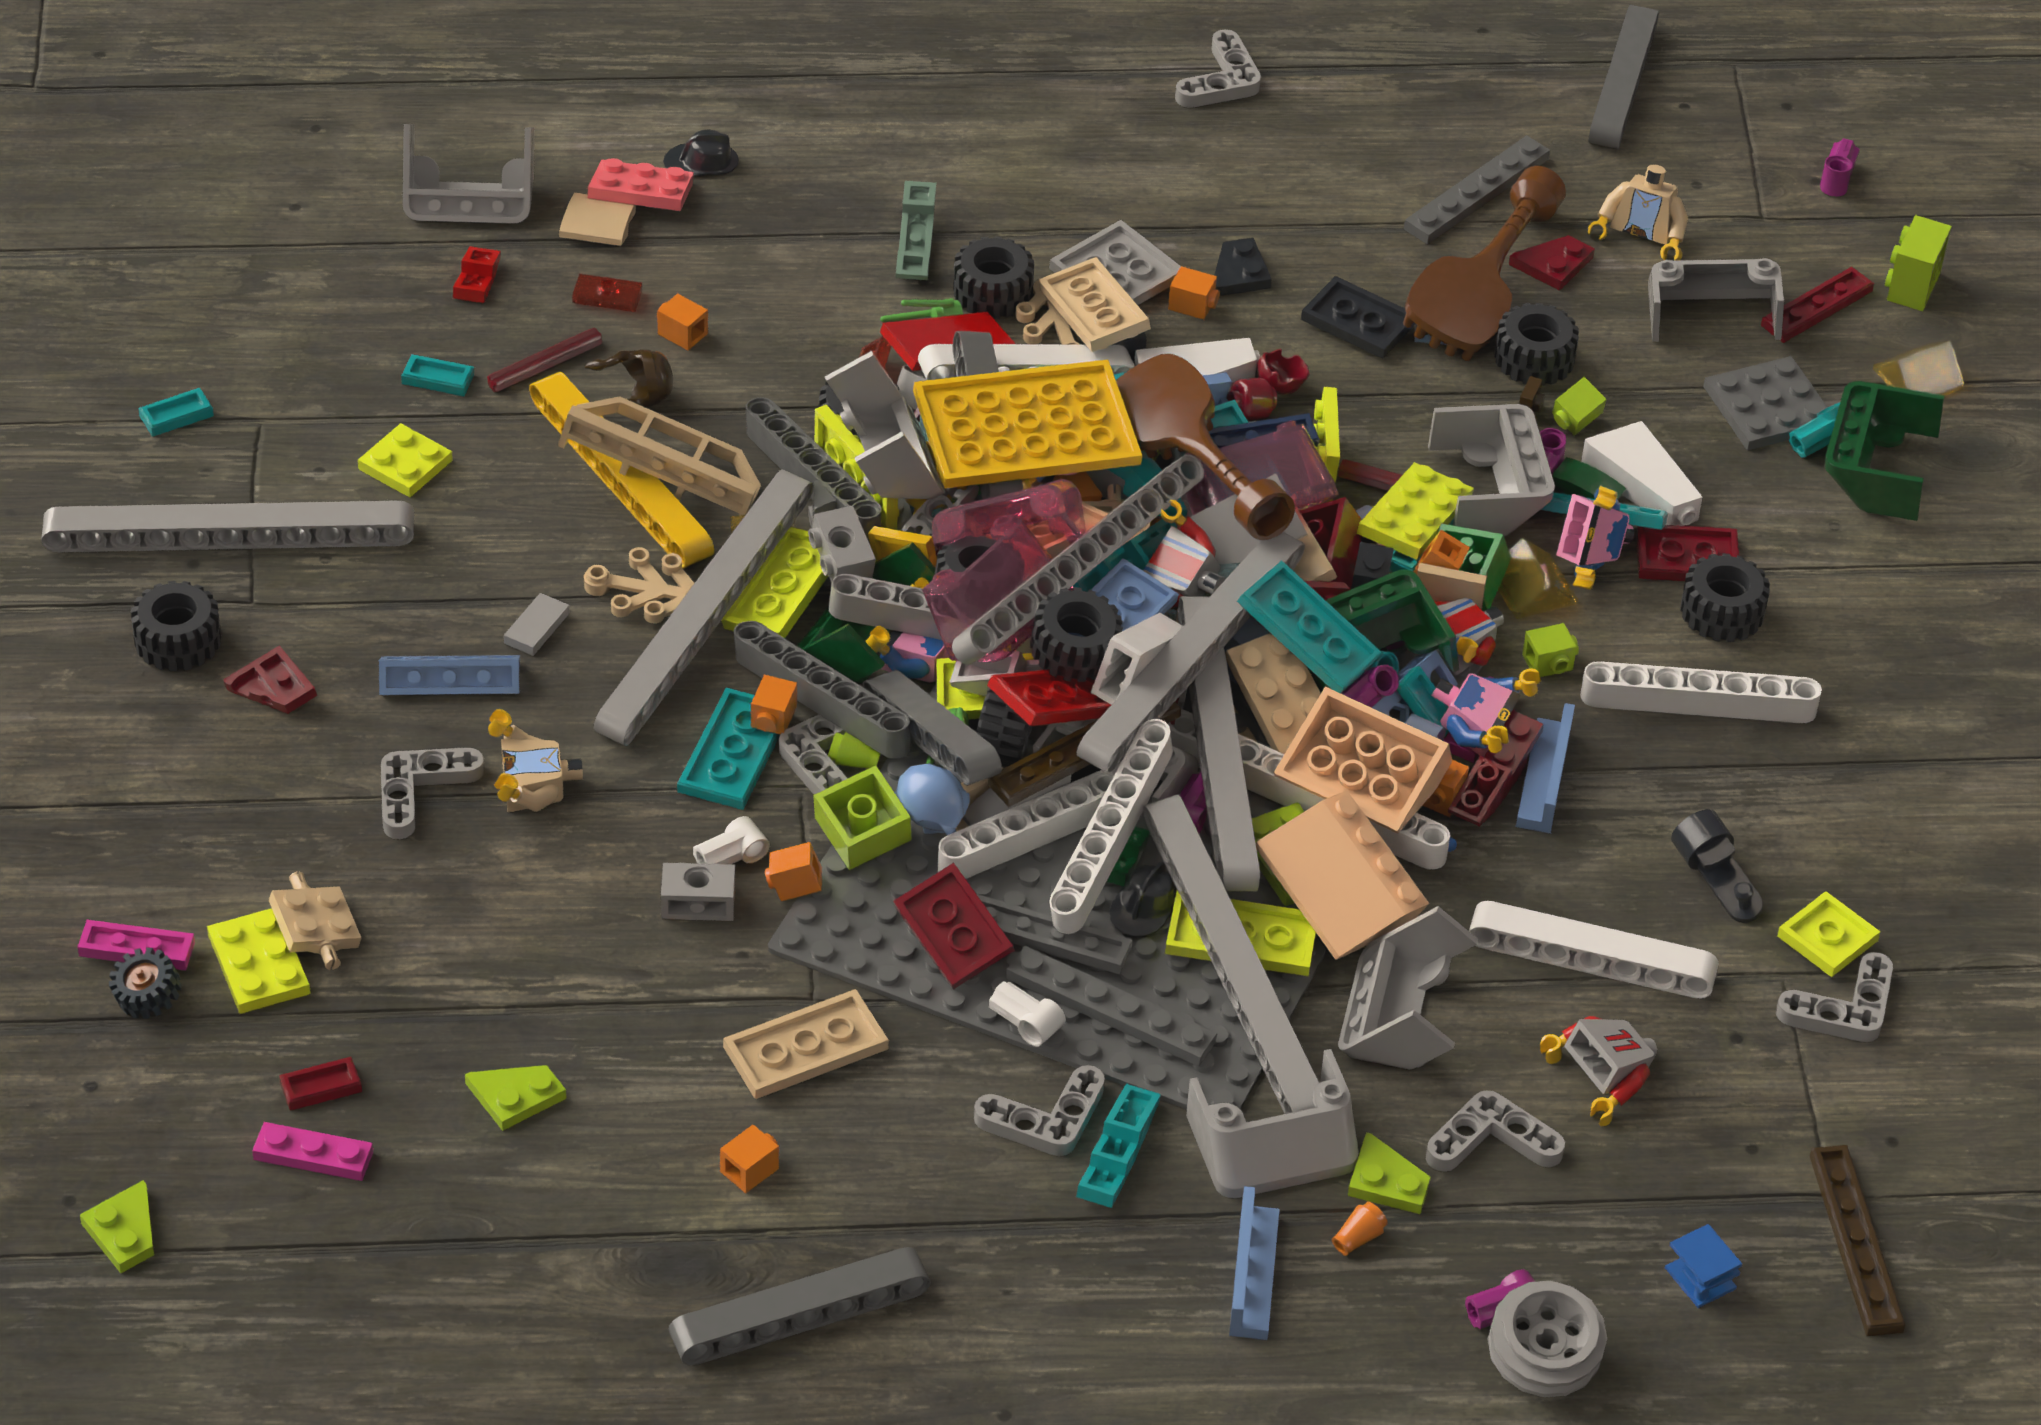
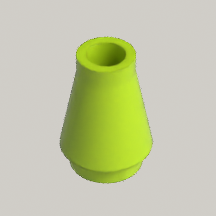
M847 732L844 735L835 733L828 756L831 760L835 761L836 765L866 769L877 766L881 753Z

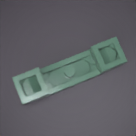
M905 181L896 278L928 280L936 183Z

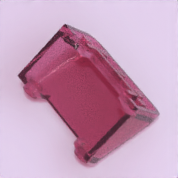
M1295 420L1276 426V432L1219 448L1251 482L1266 479L1277 474L1286 493L1293 499L1295 510L1326 503L1339 495L1335 482L1304 424L1297 425ZM1201 460L1199 461L1203 465L1204 476L1199 483L1186 492L1193 515L1234 495Z
M1062 479L961 503L940 511L932 521L933 542L938 550H942L944 544L955 542L960 538L963 539L964 536H986L1048 520L1050 532L1053 535L1064 534L1071 545L1086 532L1081 495L1071 481Z
M1004 515L996 519L990 529V535L997 542L965 571L952 572L949 569L940 571L922 589L951 661H959L952 649L954 639L1053 559L1030 529L1018 517ZM1071 586L1068 590L1074 591V587ZM1035 617L977 662H997L1014 653L1031 637Z

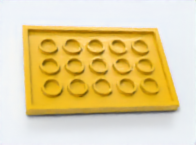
M1108 359L914 382L913 393L944 489L1141 465L1142 453Z

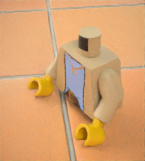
M1649 165L1645 176L1635 175L1630 182H1622L1609 193L1598 213L1599 220L1592 222L1588 227L1589 236L1592 229L1599 225L1603 227V233L1599 240H1603L1607 236L1606 225L1608 222H1611L1610 228L1665 244L1660 251L1663 260L1667 259V253L1670 249H1675L1674 261H1680L1682 250L1678 246L1679 243L1683 242L1688 216L1682 200L1677 197V187L1663 182L1666 172L1665 168L1659 165Z
M496 709L489 717L491 721L488 726L489 734L494 737L504 735V739H501L503 773L499 776L494 786L496 789H500L497 793L498 798L503 802H507L508 812L529 809L534 812L540 811L551 803L560 802L563 799V781L583 780L581 758L560 760L559 743L528 735L515 725L509 726L512 722L511 716L503 709Z

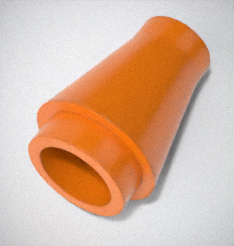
M1371 1202L1357 1205L1339 1232L1332 1238V1243L1341 1254L1347 1256L1356 1248L1383 1234V1228L1388 1224L1383 1212Z

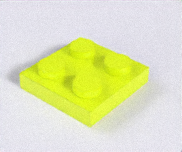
M400 423L358 459V469L410 498L453 461L452 451Z
M1825 891L1781 925L1777 937L1829 976L1833 977L1874 945L1879 939L1880 931Z

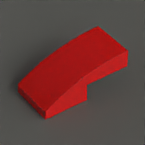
M469 246L461 261V273L453 286V298L484 303L496 275L501 251Z

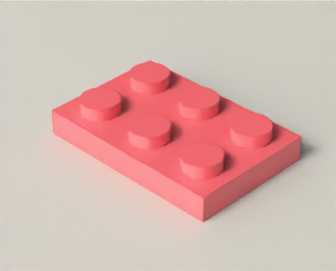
M619 159L601 160L588 186L587 198L681 211L693 185L694 172L684 171L679 167L659 168L649 163H623Z

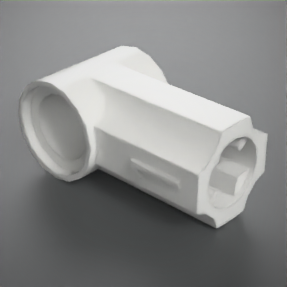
M742 816L733 820L727 826L725 833L694 846L693 855L697 864L731 865L740 860L746 863H754L767 854L770 843L751 818Z
M1003 981L999 984L989 999V1008L1016 1025L1022 1038L1032 1046L1039 1047L1066 1022L1063 1010L1050 999L1038 1001L1011 982L1006 983Z

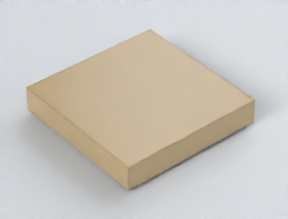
M1424 563L1419 564L1417 575L1433 600L1456 601L1469 598L1482 610L1487 576Z

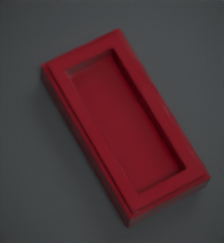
M352 1057L279 1075L280 1085L290 1111L362 1092L361 1081Z

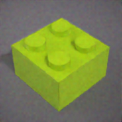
M1915 215L1910 227L1906 225L1903 227L1899 239L1901 246H1894L1890 258V263L1894 264V269L1890 268L1885 281V286L1889 287L1887 301L1924 311L1942 271L1952 226Z
M876 765L813 795L815 819L849 870L912 840L911 817Z

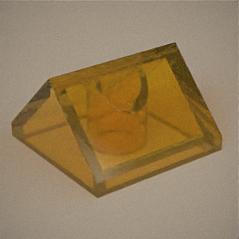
M1951 341L1926 344L1876 363L1873 366V370L1888 386L1947 395L1963 389L1964 385Z
M1524 538L1509 550L1511 561L1498 590L1515 619L1578 603L1576 595L1548 552Z

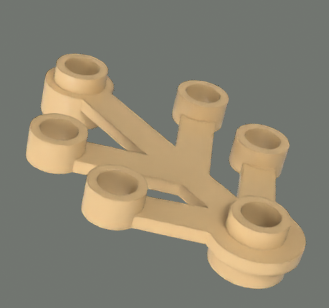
M1037 280L1033 286L1034 297L1029 302H1021L1016 306V319L1021 323H1030L1035 319V313L1043 305L1048 306L1049 310L1036 324L1031 323L1024 327L1023 340L1027 344H1039L1042 341V336L1054 324L1061 345H1081L1074 341L1069 324L1042 293L1039 281Z
M641 547L634 548L629 552V565L631 568L638 570L645 580L610 574L602 565H593L584 574V589L590 595H605L611 588L639 593L632 597L623 594L614 596L611 599V612L616 617H626L631 611L644 606V618L649 623H659L663 621L664 617L671 615L694 585V582L682 569V558L678 554L670 553L662 558L663 573L672 576L678 586L668 585L650 564L648 550ZM662 598L673 599L664 604L660 601H657Z

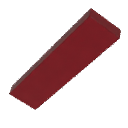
M1851 266L1785 304L1780 341L1784 343L1873 292L1874 283ZM1771 312L1762 317L1761 327L1774 336Z

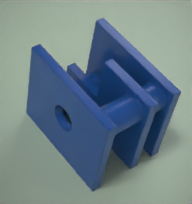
M1709 1224L1670 1242L1671 1248L1680 1258L1665 1265V1269L1697 1308L1737 1289V1286L1731 1279L1740 1275L1738 1268L1742 1267V1263Z

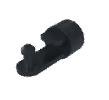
M1705 809L1684 819L1675 828L1671 836L1672 843L1691 869L1698 870L1732 919L1742 923L1756 920L1763 910L1762 898L1734 859V837L1714 810Z

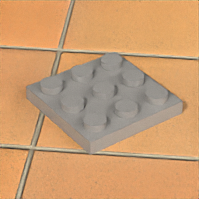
M1119 220L1050 259L1049 269L1056 273L1097 257L1133 301L1139 305L1169 288L1181 266L1125 222Z

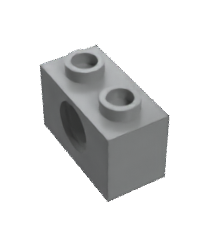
M853 505L814 514L812 528L809 529L808 536L812 548H817L820 554V566L825 576L829 575L831 582L836 576L841 574H851L872 579L876 558Z
M663 863L661 919L734 920L735 865Z

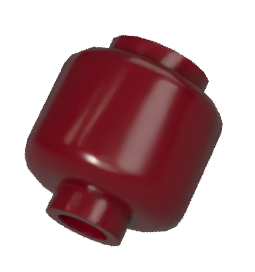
M1246 378L1235 381L1226 398L1228 402L1232 400L1237 402L1247 421L1268 418L1277 405L1275 388L1263 378Z

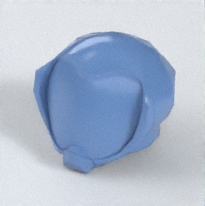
M932 764L909 767L899 777L898 785L894 792L910 815L911 820L923 827L925 834L945 833L950 835L956 832V827L966 814L970 802V794L963 789L960 781L949 770Z

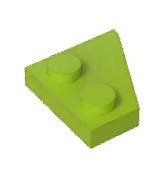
M547 1065L477 1071L465 1074V1084L502 1131L566 1099L565 1087Z
M1366 1132L1350 1181L1348 1196L1421 1214L1430 1184V1176L1373 1134Z
M144 1180L80 1214L82 1226L120 1273L154 1256L148 1192Z

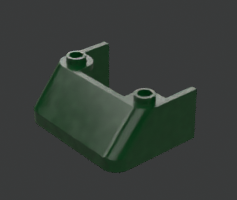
M1854 381L1845 386L1826 453L1825 469L1860 510L1867 513L1914 521L1918 520L1924 478L1869 469L1875 445L1886 448L1898 446L1904 441L1906 433L1938 438L1945 395L1864 381Z
M912 542L875 562L872 579L910 586L911 584L915 585V582L922 577L928 580L933 591L936 567ZM829 606L797 645L858 685L886 664L866 643V640L870 637V632L875 626L835 618L829 612Z
M1398 570L1325 600L1379 650L1401 640L1406 648L1415 654H1427L1439 649L1453 673L1459 671L1456 635L1415 572ZM1308 668L1320 693H1322L1325 687L1331 689Z

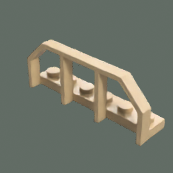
M620 396L578 404L577 406L572 405L558 446L564 449L568 440L571 439L623 463L619 473L622 475H626L629 467L632 466L678 486L675 497L681 500L685 490L735 511L739 513L736 525H739L751 509L761 487L741 449ZM619 413L642 423L639 432L636 433L599 416ZM651 427L698 449L694 456L690 457L647 438L646 435ZM708 452L733 463L740 478L702 462L701 459L704 453Z

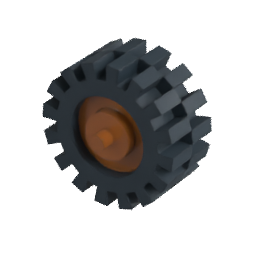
M139 948L134 950L136 956L130 957L129 953L123 956L125 960L123 964L119 961L116 962L114 967L117 972H110L109 977L112 981H109V987L124 1013L127 1015L130 1013L133 1018L137 1019L141 1013L144 1019L150 1018V1012L154 1011L155 1015L158 1016L162 1014L161 1007L164 1006L168 1010L173 1006L170 999L177 1001L179 997L177 990H181L182 984L179 981L181 978L168 955L165 956L164 952L159 949L155 953L153 948H146V952L143 954Z

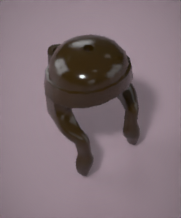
M646 349L619 351L608 359H596L585 365V369L602 371L605 368L622 363L631 377L637 381L631 398L627 400L643 407L660 403L661 400L666 399L671 394L673 389V373L666 356L658 351Z

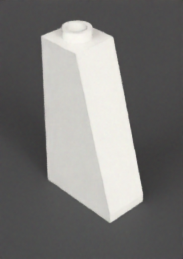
M1250 338L1139 349L1135 352V366L1160 354H1175L1192 364L1202 376L1227 372L1232 380L1229 391L1235 381L1255 378L1257 362L1260 359L1259 351L1253 349Z
M1642 421L1585 439L1581 462L1597 468L1626 487L1622 495L1635 505L1668 512L1666 525L1683 526L1698 521L1702 503L1701 494Z
M1158 613L1114 635L1109 641L1091 693L1112 705L1183 626L1162 613Z

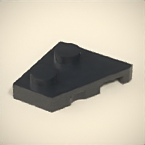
M1254 237L1223 242L1214 276H1217L1216 290L1220 291V296L1271 288L1272 279Z

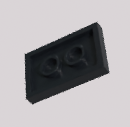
M1337 276L1331 279L1305 306L1301 313L1302 321L1382 359L1411 329L1403 325L1406 315L1405 308Z

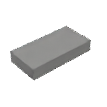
M539 593L504 634V644L534 656L569 615V605Z

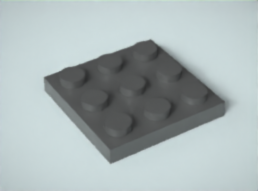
M1792 356L1705 377L1703 386L1747 451L1790 440V432L1817 418V413L1827 408V405Z

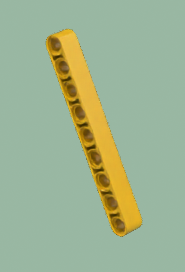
M557 372L529 386L530 395L535 406L560 434H562L572 405L577 406L578 404L589 402L562 372ZM571 439L568 440L572 448L667 554H678L682 558L683 569L714 555V545L707 531L659 478L632 466L629 467L626 475H622L619 472L623 462Z

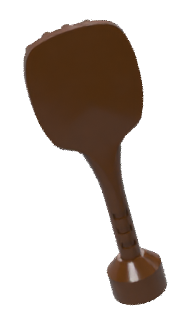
M1531 166L1525 169L1510 191L1511 203L1515 210L1488 246L1472 258L1443 256L1424 269L1413 284L1405 303L1406 315L1403 325L1411 328L1416 323L1417 328L1414 333L1416 338L1423 339L1428 332L1432 336L1429 342L1431 348L1437 349L1440 343L1443 342L1447 344L1445 354L1450 357L1455 355L1458 348L1463 349L1461 357L1465 361H1470L1474 353L1479 352L1481 348L1493 340L1497 335L1500 319H1502L1506 311L1509 312L1512 303V293L1500 277L1505 257L1530 220L1536 222L1549 220L1563 203L1566 197V188L1560 176L1543 166Z
M1160 354L1138 364L1116 380L1140 450L1145 451L1148 458L1156 457L1158 454L1157 450H1159L1163 459H1170L1172 457L1170 448L1176 447L1179 452L1187 451L1201 460L1237 496L1234 504L1235 519L1257 540L1272 539L1280 535L1290 525L1295 513L1293 499L1271 479H1260L1251 482L1222 453L1213 441L1209 431L1214 427L1211 421L1215 416L1214 398L1205 378L1192 364L1175 354Z

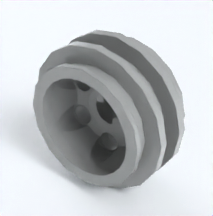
M1554 1281L1528 1282L1510 1291L1496 1307L1488 1336L1491 1360L1502 1377L1519 1390L1540 1397L1566 1396L1585 1387L1598 1372L1607 1341L1604 1318L1592 1300L1574 1287ZM1526 1322L1529 1328L1527 1330H1519L1516 1326ZM1565 1328L1571 1330L1575 1336L1567 1334ZM1567 1352L1575 1353V1355L1569 1358H1565L1564 1354Z

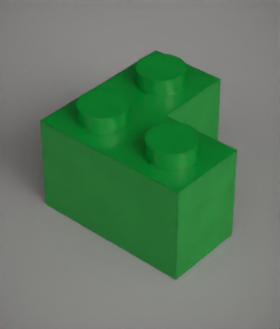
M1441 524L1437 534L1440 530H1443L1470 547L1459 571L1487 576L1482 611L1489 609L1511 561V555L1504 535Z

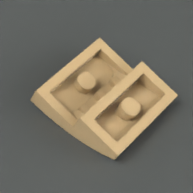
M574 193L565 211L559 230V237L621 246L628 236L629 223L636 213V205L587 198L588 194Z

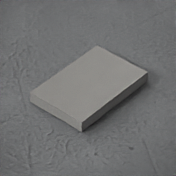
M1277 474L1266 478L1275 481L1285 491ZM1235 494L1190 517L1208 534L1216 549L1215 559L1220 565L1218 575L1222 577L1230 575L1261 541L1253 538L1235 519L1234 504L1237 499ZM1295 511L1290 525L1283 532L1299 540L1306 536L1307 532Z

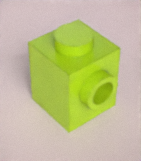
M1583 377L1555 400L1552 414L1556 423L1562 429H1568L1575 436L1603 413L1607 399Z
M1564 623L1526 631L1522 655L1530 669H1536L1540 677L1573 670L1575 655L1579 653V646L1576 637L1570 635Z

